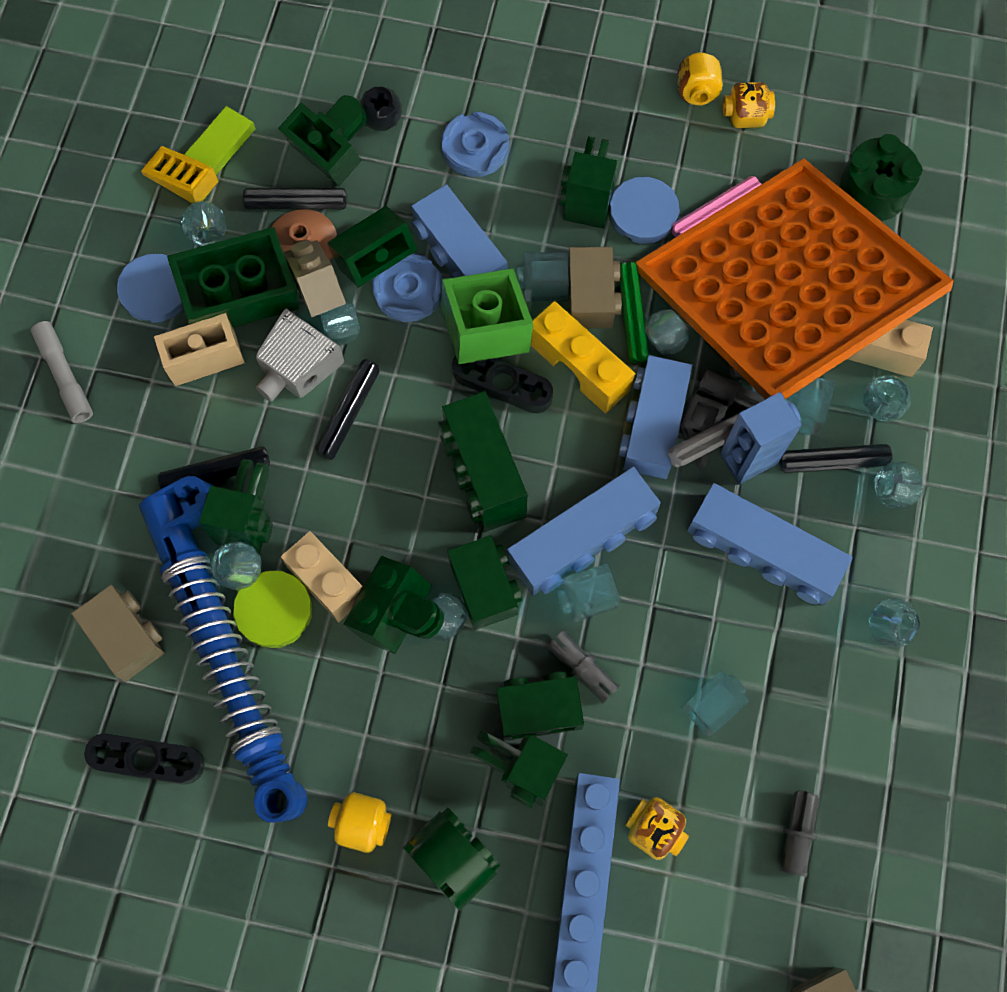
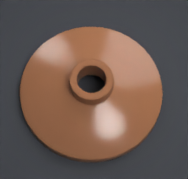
M299 209L282 215L272 225L275 228L283 252L291 250V247L298 242L317 240L329 261L333 258L327 242L335 238L337 232L333 223L325 215L314 210ZM306 233L302 238L295 237L297 234Z

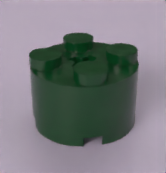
M885 134L879 138L869 139L856 147L842 174L840 188L880 221L888 220L895 217L904 208L919 182L923 171L922 165L919 163L914 152L900 142L897 136Z
M447 807L442 813L439 811L403 846V849L455 907L461 911L497 875L495 871L500 865L477 837L469 842L473 836L464 827L465 825Z

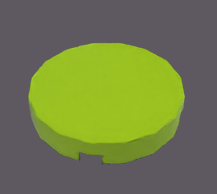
M265 571L252 576L241 586L234 600L233 616L239 631L250 642L263 648H282L294 643L302 635L301 633L306 629V626L309 625L312 618V601L306 587L295 576L283 571Z

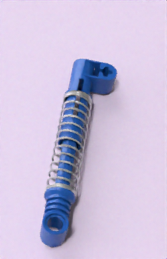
M187 476L142 500L139 508L162 563L160 574L163 583L171 585L172 590L169 596L176 598L178 602L174 610L182 612L183 618L180 624L187 625L189 629L185 637L193 639L195 645L191 651L198 652L200 660L196 665L206 666L210 664L212 668L211 671L204 674L202 679L211 680L216 678L218 683L210 688L208 693L216 694L221 692L224 699L215 703L214 708L218 709L227 706L230 712L223 716L219 722L225 723L233 720L236 727L228 731L225 736L239 735L238 741L233 744L231 750L236 760L243 762L244 767H250L246 772L249 777L254 776L250 780L251 785L258 786L254 789L255 811L266 822L277 823L295 820L303 814L307 807L308 798L306 790L300 783L295 781L293 773H286L290 770V766L288 763L283 764L286 761V757L284 754H279L283 750L281 747L284 739L281 734L282 732L276 726L278 722L275 719H265L270 714L272 707L267 704H260L264 700L266 693L262 690H254L258 686L260 679L256 676H250L254 665L244 661L248 651L244 648H239L242 637L234 634L237 624L232 620H228L231 610L223 606L225 596L217 593L220 583L217 580L211 579L214 575V569L210 567V559L204 551L199 550L191 531L201 526L199 520L209 487L213 485L198 477ZM235 651H243L245 653L239 661ZM240 665L250 666L246 674L243 673ZM247 679H255L256 683L250 688ZM259 693L262 697L255 702L252 694ZM258 708H267L268 711L261 716ZM273 722L274 725L268 727L264 723ZM279 791H283L287 799L283 811H280L276 806V796Z

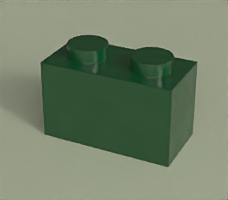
M384 206L327 242L340 271L358 288L417 251L406 222L387 206Z
M489 535L447 550L449 563L474 631L518 615L517 603L522 602L523 599L516 580L508 581L504 568L509 566V562L502 544L495 546L492 536Z
M555 672L544 675L543 681L528 683L527 678H514L504 681V687L497 688L504 741L522 739L524 735L530 736V734L536 737L583 729L584 719L577 676L567 677L566 672Z

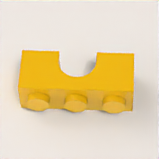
M556 301L533 320L531 346L553 367L559 361L567 365L578 378L580 391L605 414L631 391L635 372Z

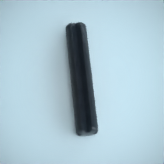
M245 188L243 191V203L247 209H345L347 193L344 188Z
M366 359L360 362L315 447L317 454L329 460L335 458L379 374V366L374 362Z
M888 444L787 450L780 459L781 470L785 473L888 466L892 462L893 454L891 446Z
M260 446L160 472L158 474L160 489L187 476L198 477L207 483L237 476L240 462L243 459L253 461L254 467L258 462L266 463L269 467L268 451L265 447Z

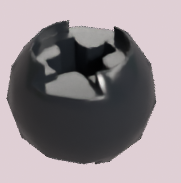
M383 86L373 87L366 91L360 99V104L367 116L365 124L371 129L387 131L396 126L401 118L402 104L395 92Z

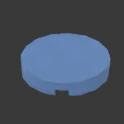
M473 112V115L465 117L464 114L456 116L446 125L442 134V155L447 165L455 172L468 177H483L494 173L505 163L509 154V137L504 124L496 117L483 112Z
M635 177L623 182L614 191L609 207L610 221L617 233L622 237L624 234L626 237L631 238L632 242L638 244L655 243L665 239L671 233L672 224L678 220L680 213L679 200L673 189L663 181L651 177Z
M415 253L372 280L373 296L379 309L389 318L401 322L419 321L430 316L440 305L442 299V275L439 269L437 270L432 261L427 257Z
M146 254L135 258L124 267L118 278L117 294L122 306L133 318L140 321L141 319L150 320L151 323H161L174 318L183 310L166 255Z

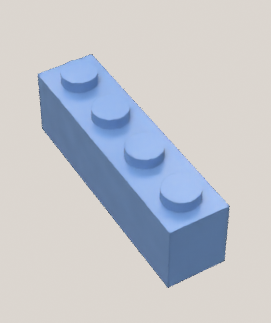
M632 467L508 548L507 559L532 596L541 590L544 594H547L556 589L563 582L561 577L574 569L576 573L583 571L595 561L594 555L603 549H606L607 552L616 549L626 540L624 535L635 528L640 532L657 520L655 515L661 502L635 467Z
M713 483L687 531L694 535L693 539L700 545L707 548L716 547L728 554L727 557L735 564L743 567H748L749 565L762 572V577L770 583L779 586L784 584L796 590L799 598L814 605L820 603L824 606L834 596L853 559L847 553Z

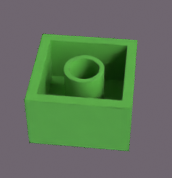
M514 268L442 279L441 310L458 364L530 352L533 321Z

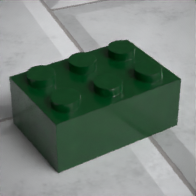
M274 227L167 256L189 325L226 313L234 328L280 315L286 308L289 311L299 309L297 289Z
M486 391L442 406L443 421L438 422L442 434L440 439L447 457L451 456L455 467L453 472L460 490L467 488L465 490L468 500L466 505L472 522L474 524L480 522L485 533L526 518L528 494Z

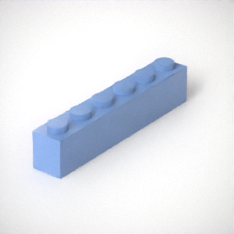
M579 773L576 777L550 992H596L620 785V779L583 773Z

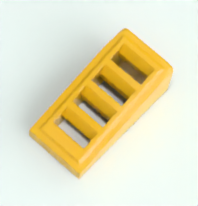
M164 146L159 148L141 170L144 176L199 207L219 182L213 168ZM165 159H167V163L162 167L160 171H157L156 169L161 165V163ZM173 165H177V167L170 174V176L167 175L168 171L173 167ZM183 170H186L187 172L178 180L179 175ZM193 175L196 176L191 184H187Z

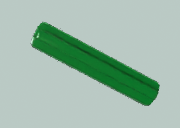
M635 262L620 264V291L628 358L633 364L644 363L648 360L649 353L639 272Z

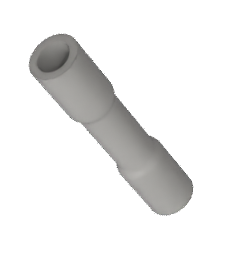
M42 321L36 323L31 327L30 332L57 383L60 397L73 423L87 421L93 416V411L64 356L63 347L51 322Z

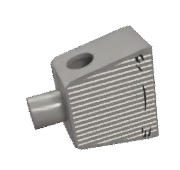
M286 308L257 352L256 360L266 375L255 388L264 398L271 402L284 388L295 396L302 398L345 362L341 348Z

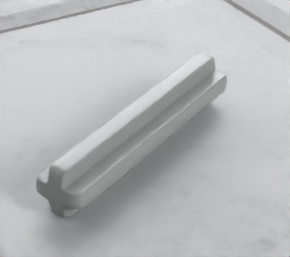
M739 413L670 448L667 456L671 459V464L674 467L684 466L724 445Z

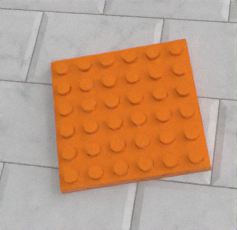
M806 159L795 163L635 262L639 275L765 400L779 392L787 399L950 292L954 281Z

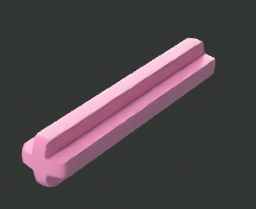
M755 176L746 178L674 222L671 230L672 235L676 238L757 188L761 183Z

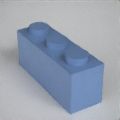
M447 184L411 206L413 215L411 227L421 241L426 239L431 246L430 251L439 266L445 265L451 272V278L508 269L506 259Z
M649 355L646 367H638L634 389L640 390L638 402L631 400L626 422L633 423L631 435L623 434L618 455L625 457L623 470L628 471L635 467L639 474L667 479L672 466L671 459L667 454L669 449L674 447L677 442L692 364Z
M781 392L739 413L720 452L722 459L739 485L776 466L802 426L800 414L796 406L790 401L787 402Z

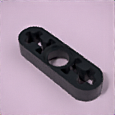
M456 356L454 357L452 362L454 378L465 387L480 393L486 391V394L490 397L531 413L544 412L552 403L553 387L542 376L496 358L475 361V370L464 374L463 366H468L469 363L458 364ZM488 367L486 382H482V373L485 374ZM504 373L513 379V383L507 389H498L492 383L493 378L498 374ZM519 381H523V389L520 388V395H515L519 388ZM536 388L541 389L543 397H538L536 401H532L529 392L534 393Z
M112 734L94 736L87 743L84 752L87 764L95 770L183 785L197 781L203 774L205 767L202 755L191 747ZM109 742L110 749L125 752L124 760L108 757L105 759L104 764H102L103 758L97 756L98 749L106 748ZM143 748H151L155 753L153 766L145 771L138 770L135 766L136 754ZM165 750H169L168 754L165 757ZM185 754H188V760L194 763L193 769L185 770L183 776H180L181 770L164 766L166 758L183 761ZM164 767V774L161 775L160 772Z

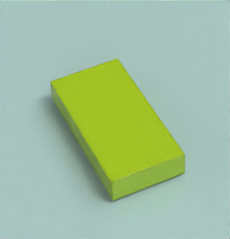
M226 106L184 155L213 168L217 175L256 129L254 122Z

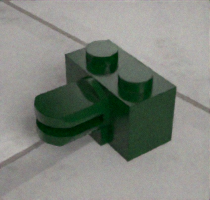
M343 95L325 115L321 112L317 115L314 114L301 102L278 127V130L292 147L336 185L340 186L362 161L348 142L366 123L367 116L356 98Z
M588 136L584 153L575 152L572 165L564 166L559 205L565 206V221L605 229L618 160L606 158L609 147V140L602 139L598 156H594L595 137Z
M243 459L240 462L232 490L214 486L209 487L199 524L215 544L260 554L263 543L269 542L273 523L264 509L265 501L262 500L269 476L268 464L258 462L254 467L253 461Z
M380 556L343 625L365 642L396 654L406 634H412L423 639H430L435 636L442 628L444 613L433 600L426 598L432 585L409 565Z
M480 731L477 737L480 742L510 758L511 761L507 763L477 746H472L469 754L504 774L501 780L507 783L506 787L511 789V798L529 808H532L534 803L542 806L568 754L532 734L530 736L524 735L516 749L491 734Z

